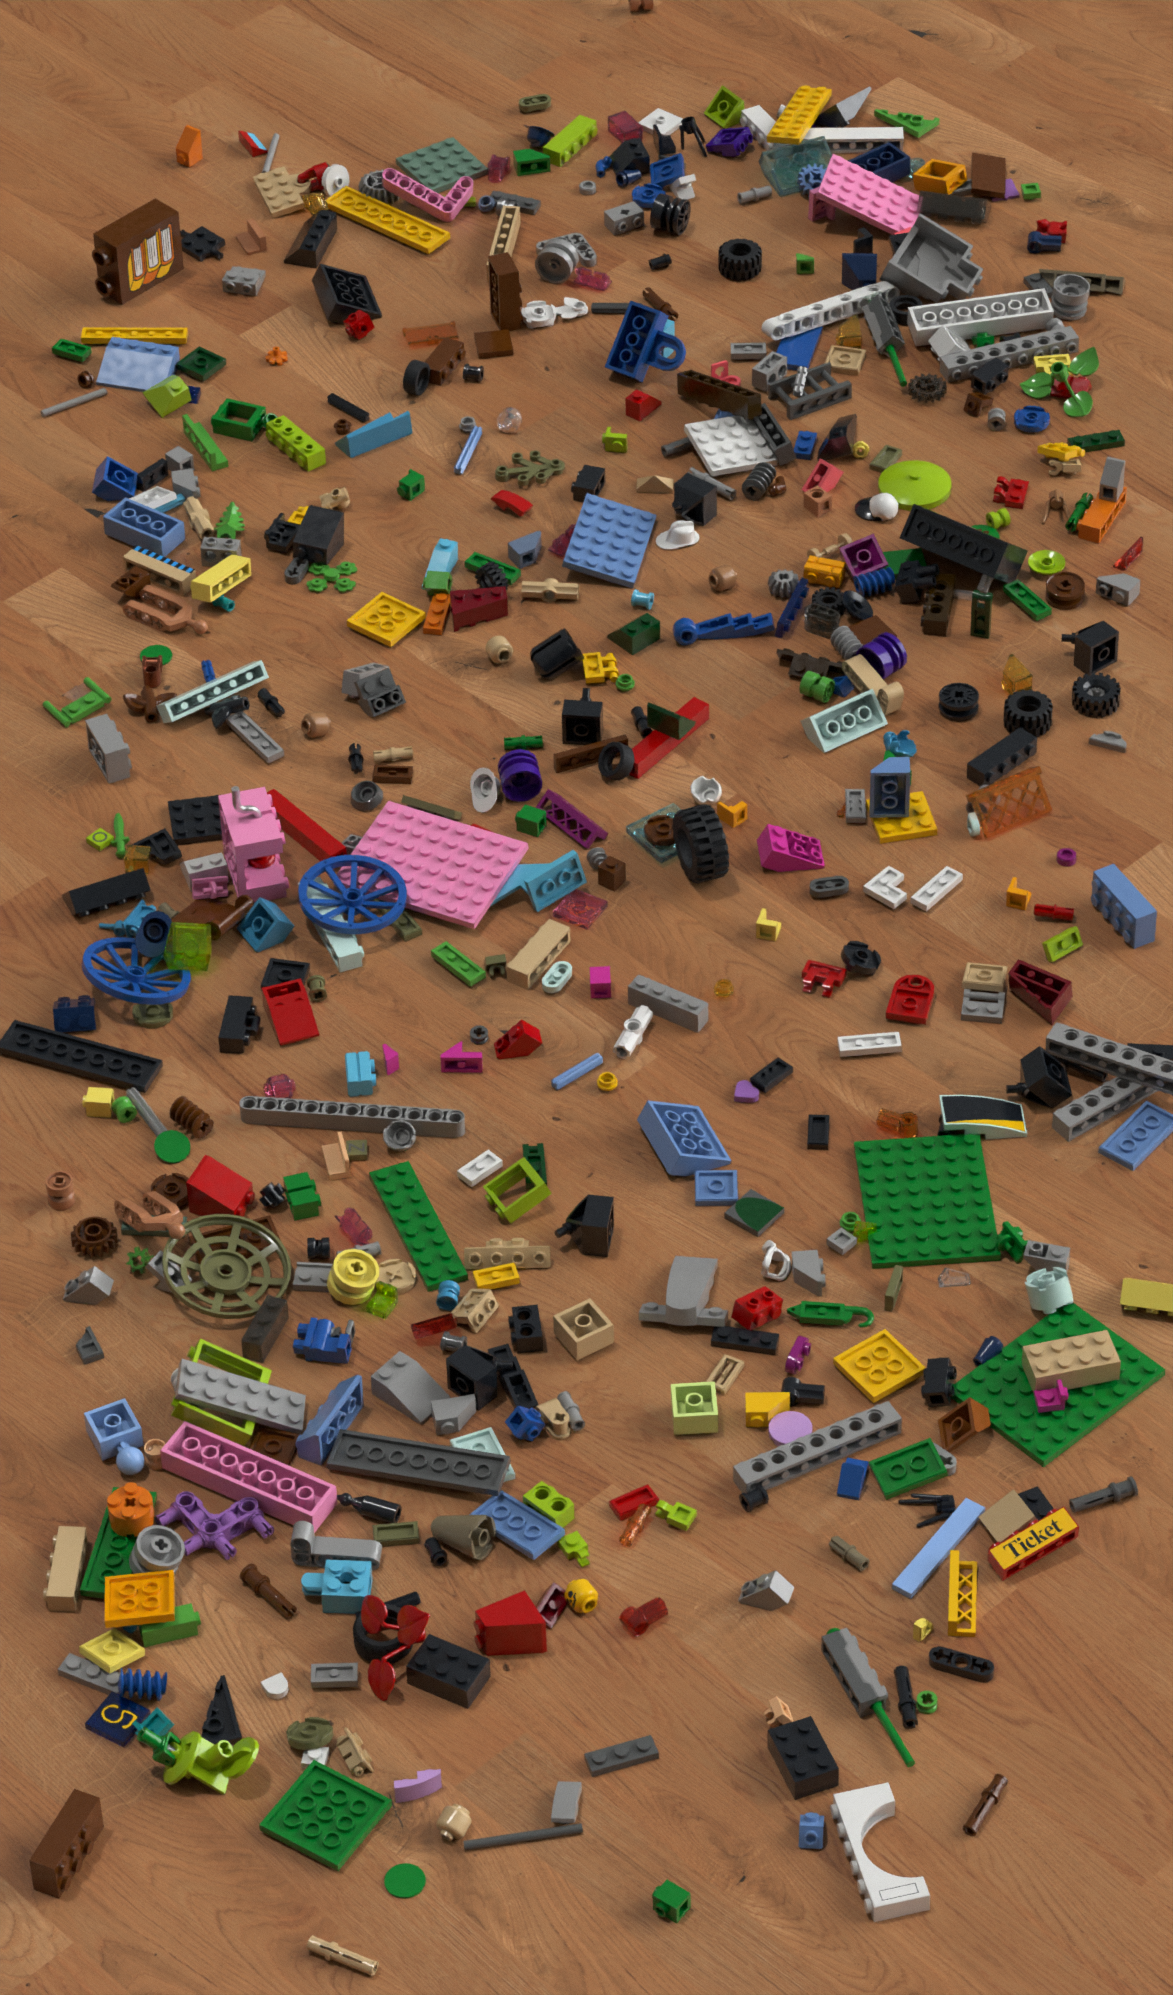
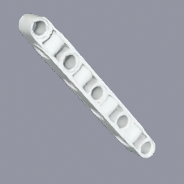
M887 281L867 285L767 319L763 322L761 329L764 334L773 340H780L863 313L862 308L877 294L890 303L894 297L899 296L900 291Z

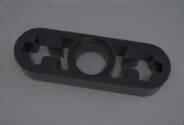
M941 1646L934 1647L929 1652V1665L935 1670L982 1683L989 1682L994 1677V1664L990 1660ZM963 1661L966 1662L968 1665L964 1668L957 1667L955 1663Z

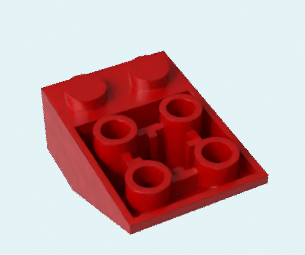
M301 978L261 988L263 1007L280 1046L319 1036L308 995Z

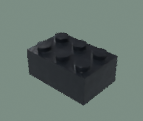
M431 1634L427 1636L406 1666L407 1684L466 1709L471 1706L491 1677L489 1658Z
M811 1716L768 1730L767 1748L794 1800L839 1785V1768Z

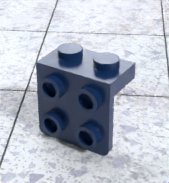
M90 995L78 996V999L70 1000V997H60L58 1001H54L53 1017L55 1031L96 1030L95 998H90Z

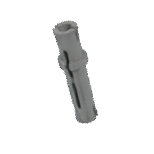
M693 467L689 469L692 473L687 472L716 485L717 493L729 500L734 499L731 494L736 496L737 491L711 478L708 473H702Z

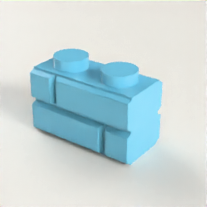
M368 1051L358 1052V1054L356 1052L346 1053L345 1066L348 1095L350 1097L359 1096L360 1094L362 1096L372 1095L373 1086H377L376 1074H371V1072H375L374 1059H370Z

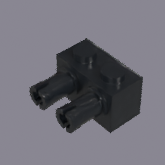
M919 560L901 563L894 587L902 604L920 600L924 588L936 586L935 576L939 575L937 563L928 566H921Z

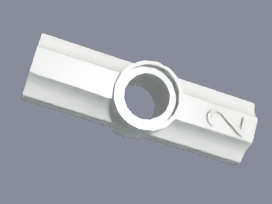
M641 1005L637 1007L631 1018L624 1022V1030L613 1047V1052L619 1058L625 1059L630 1057L636 1045L642 1042L643 1033L653 1017V1012L647 1006Z

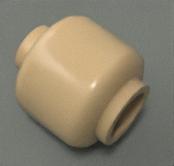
M503 636L492 637L486 644V653L497 664L507 662L513 654L511 644Z
M458 1804L445 1807L436 1823L440 1831L439 1835L448 1841L462 1839L471 1825L470 1812Z

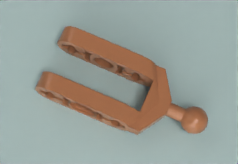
M146 585L140 591L141 599L147 604L174 614L172 618L159 610L135 600H129L123 606V612L128 618L162 632L166 630L171 632L187 626L192 627L197 634H204L208 630L206 621L200 619L195 621L192 619V606L187 604L184 599L152 585Z
M156 1191L143 1194L142 1200L146 1210L128 1198L115 1201L114 1210L117 1217L139 1232L168 1230L169 1235L173 1239H181L185 1235V1227L181 1224L183 1222V1214L179 1211L178 1206Z

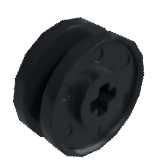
M951 683L944 686L939 692L938 709L940 714L953 721H965L973 718L979 710L978 690L966 683Z

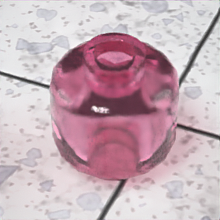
M279 1074L269 1077L263 1089L266 1097L291 1099L293 1091L296 1090L294 1080L290 1079L288 1075Z

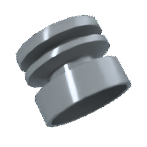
M1064 274L1055 279L1052 290L1053 295L1051 297L1053 315L1064 320H1077L1085 315L1090 292V284L1085 278L1075 274Z

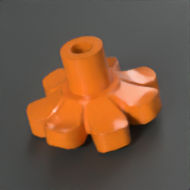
M277 346L273 347V351L270 350L268 356L265 357L266 362L272 365L277 363V366H281L283 362L288 361L287 352H281Z

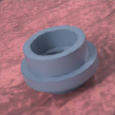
M488 195L482 196L479 199L478 207L483 212H489L495 207V201Z

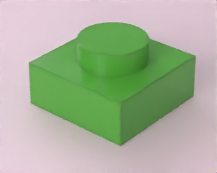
M1038 183L1021 184L1024 200L1041 198Z

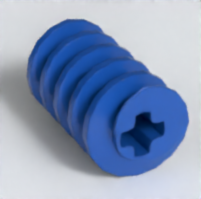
M887 567L886 570L880 569L879 572L875 570L872 573L867 572L865 575L860 574L858 577L853 576V582L857 593L864 597V592H866L868 596H871V590L876 595L878 594V588H880L882 593L885 592V587L891 591L892 585L895 584V575L893 570Z
M120 1668L118 1681L120 1697H123L125 1692L128 1691L129 1698H132L134 1693L137 1692L139 1699H142L144 1693H147L148 1700H151L153 1694H156L157 1701H160L162 1696L165 1695L167 1672L161 1678L159 1671H155L153 1677H151L149 1670H146L144 1676H142L140 1669H137L133 1675L131 1668H128L125 1674H123V1670Z

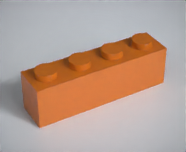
M1123 487L1117 502L1099 499L1098 491L1097 497L1092 500L1090 508L1085 510L1083 519L1078 521V538L1098 544L1101 542L1126 503L1127 487Z

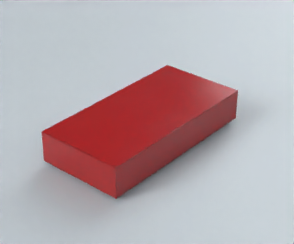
M647 1484L610 1500L609 1507L619 1521L656 1506L659 1498Z

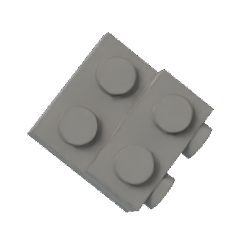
M232 266L230 271H226L222 279L223 292L256 296L266 277V272L256 268Z

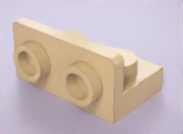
M470 1289L448 1317L451 1323H468L472 1332L477 1333L499 1305L491 1289Z

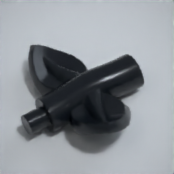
M240 695L231 696V698H226L205 708V714L212 715V723L216 729H219L230 714L248 710L250 707L247 697H241Z

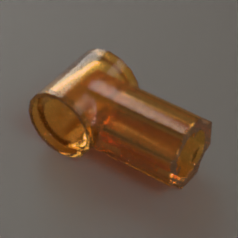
M883 1108L879 1111L876 1119L877 1125L899 1132L901 1138H914L918 1136V1117L912 1112L899 1114Z

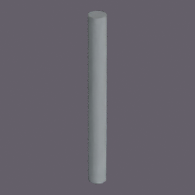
M277 133L273 134L262 173L270 170L280 137Z
M106 388L96 390L43 409L40 413L42 417L104 396L107 394Z

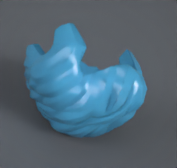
M902 730L898 735L889 731L883 736L886 751L889 750L896 757H913L917 749L914 741L907 738V735L910 734L908 730Z

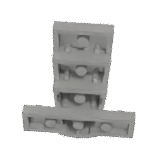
M675 1256L668 1278L666 1305H658L654 1302L642 1304L639 1310V1320L666 1322L679 1326L706 1325L725 1327L728 1320V1310H722L719 1307L704 1308L709 1301V1291L714 1284V1274L718 1267V1259Z

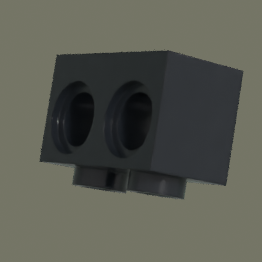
M538 1304L512 1307V1316H508L509 1329L514 1330V1332H511V1344L516 1345L517 1354L543 1351V1336Z

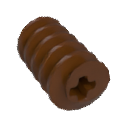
M185 1096L177 1098L170 1108V1118L195 1138H204L213 1128L214 1122L210 1119L209 1114L205 1113Z

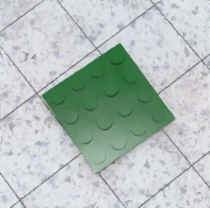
M313 1760L259 1824L260 1831L339 1871L392 1807V1800Z

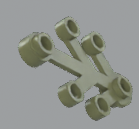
M537 450L530 452L531 461L523 459V455L516 452L512 454V462L524 467L508 469L503 465L498 466L495 470V479L499 482H505L509 480L510 475L521 474L517 477L518 485L520 486L528 485L534 476L537 483L543 484L551 475L562 474L565 469V463L559 459H546L540 456V452ZM533 462H539V463H541V464H543V465H538V464H535V463H533Z

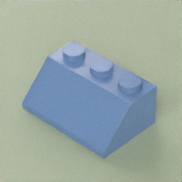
M889 757L870 770L869 817H909L910 760L909 757Z

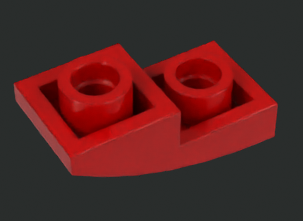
M501 490L491 497V500L505 511L507 508H510L520 517L529 512L533 507L523 497L506 490Z

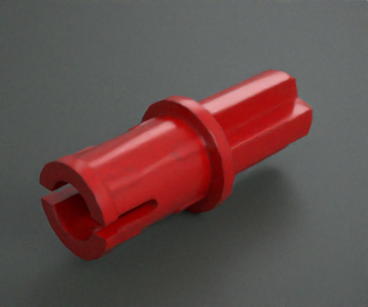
M1035 904L1033 913L1036 916L1051 917L1052 920L1056 918L1073 921L1074 908L1059 907L1056 904L1054 906Z

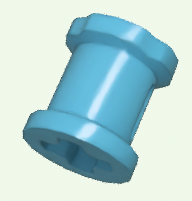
M635 589L631 597V605L645 606L646 609L652 608L654 593H641Z

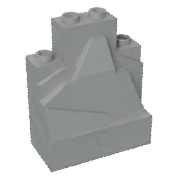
M920 213L892 259L889 260L879 280L891 283L906 295L922 296L927 300L931 299L938 303L941 298L945 299L948 293L959 300H964L966 297L970 298L975 290L973 288L974 284L978 286L983 278L981 276L983 268L970 261L973 255L971 253L973 245Z

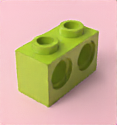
M540 1481L523 1495V1504L562 1528L575 1519L573 1502L543 1481Z

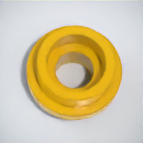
M604 1072L597 1079V1086L603 1091H611L618 1085L617 1078L611 1072Z

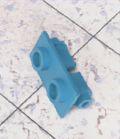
M142 899L123 921L122 927L127 938L137 935L144 917L150 912L157 910L154 905L147 906Z

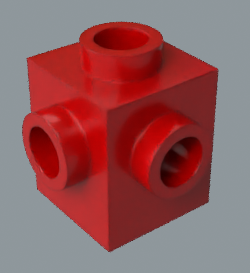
M361 310L350 314L343 321L346 326V333L358 340L366 337L375 328L369 315Z

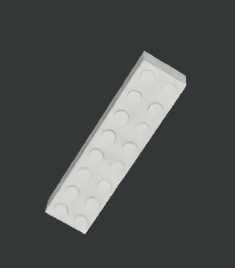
M1043 288L908 307L907 324L915 346L930 345L928 340L942 325L966 340L972 339V336H977L979 332H987V334L994 336L1044 329L1047 322L1053 319L1054 311L1046 290Z

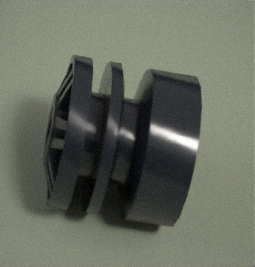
M658 194L651 209V228L661 231L667 229L670 233L683 234L690 218V201L678 197L673 199L672 196L666 194Z

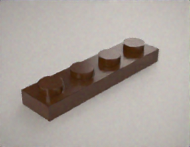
M625 734L553 754L554 770L556 773H561L597 763L602 749L608 743L619 742L628 746V738ZM620 751L615 755V757L620 756Z

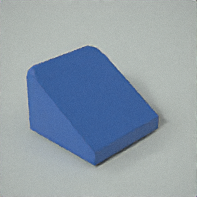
M847 676L835 677L833 679L835 681L833 693L840 697H846L854 689L853 683Z

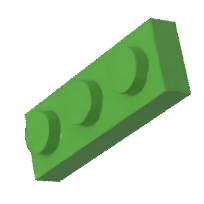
M447 941L431 950V957L470 987L486 978V971Z

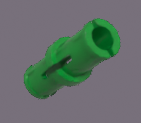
M542 735L504 737V750L543 748Z

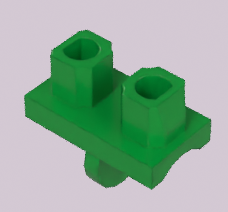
M1009 1221L1003 1222L1002 1231L996 1237L998 1239L996 1248L1002 1252L1007 1251L1016 1263L1022 1262L1028 1240L1024 1241L1022 1238L1023 1231L1020 1227H1013Z

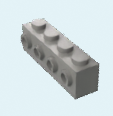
M639 974L628 985L629 1005L636 1008L641 1005L647 1006L653 1012V1015L697 1033L708 1022V1003Z

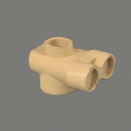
M345 487L341 489L335 488L331 493L319 496L322 508L333 510L336 506L338 509H344L350 503L348 491Z

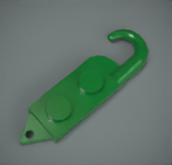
M801 1301V1304L787 1308V1314L799 1319L800 1323L843 1326V1324L850 1322L853 1315L866 1316L868 1320L860 1323L858 1326L865 1328L874 1321V1314L868 1308L845 1306V1304Z

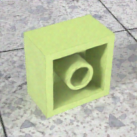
M715 1382L671 1384L674 1435L717 1433L718 1408Z

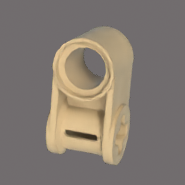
M557 1398L535 1407V1410L541 1414L540 1418L545 1423V1428L554 1439L563 1440L569 1437V1414L561 1406Z

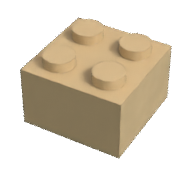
M590 1298L553 1316L554 1334L576 1360L614 1343V1325Z

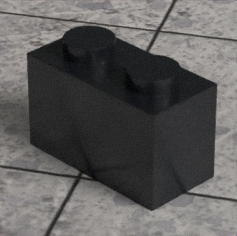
M584 465L582 470L578 472L576 481L571 486L574 501L584 502L587 493L599 496L606 483L605 468Z

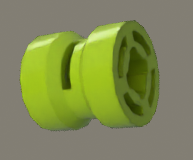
M1001 508L997 512L987 513V525L998 529L999 526L1005 527L1010 525L1011 519L1007 509Z

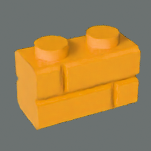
M810 555L804 566L803 581L840 588L846 574V563Z

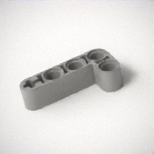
M298 1521L293 1527L290 1543L292 1561L297 1565L325 1568L326 1560L371 1561L372 1570L379 1568L382 1545L375 1540L315 1536L313 1525L307 1521Z

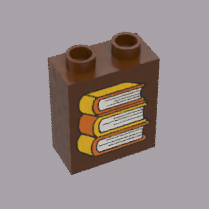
M156 198L93 233L95 249L92 251V257L97 266L98 276L95 280L96 289L103 297H110L122 305L184 269L179 212Z

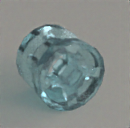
M921 158L910 159V174L908 176L913 178L912 174L925 165V161Z

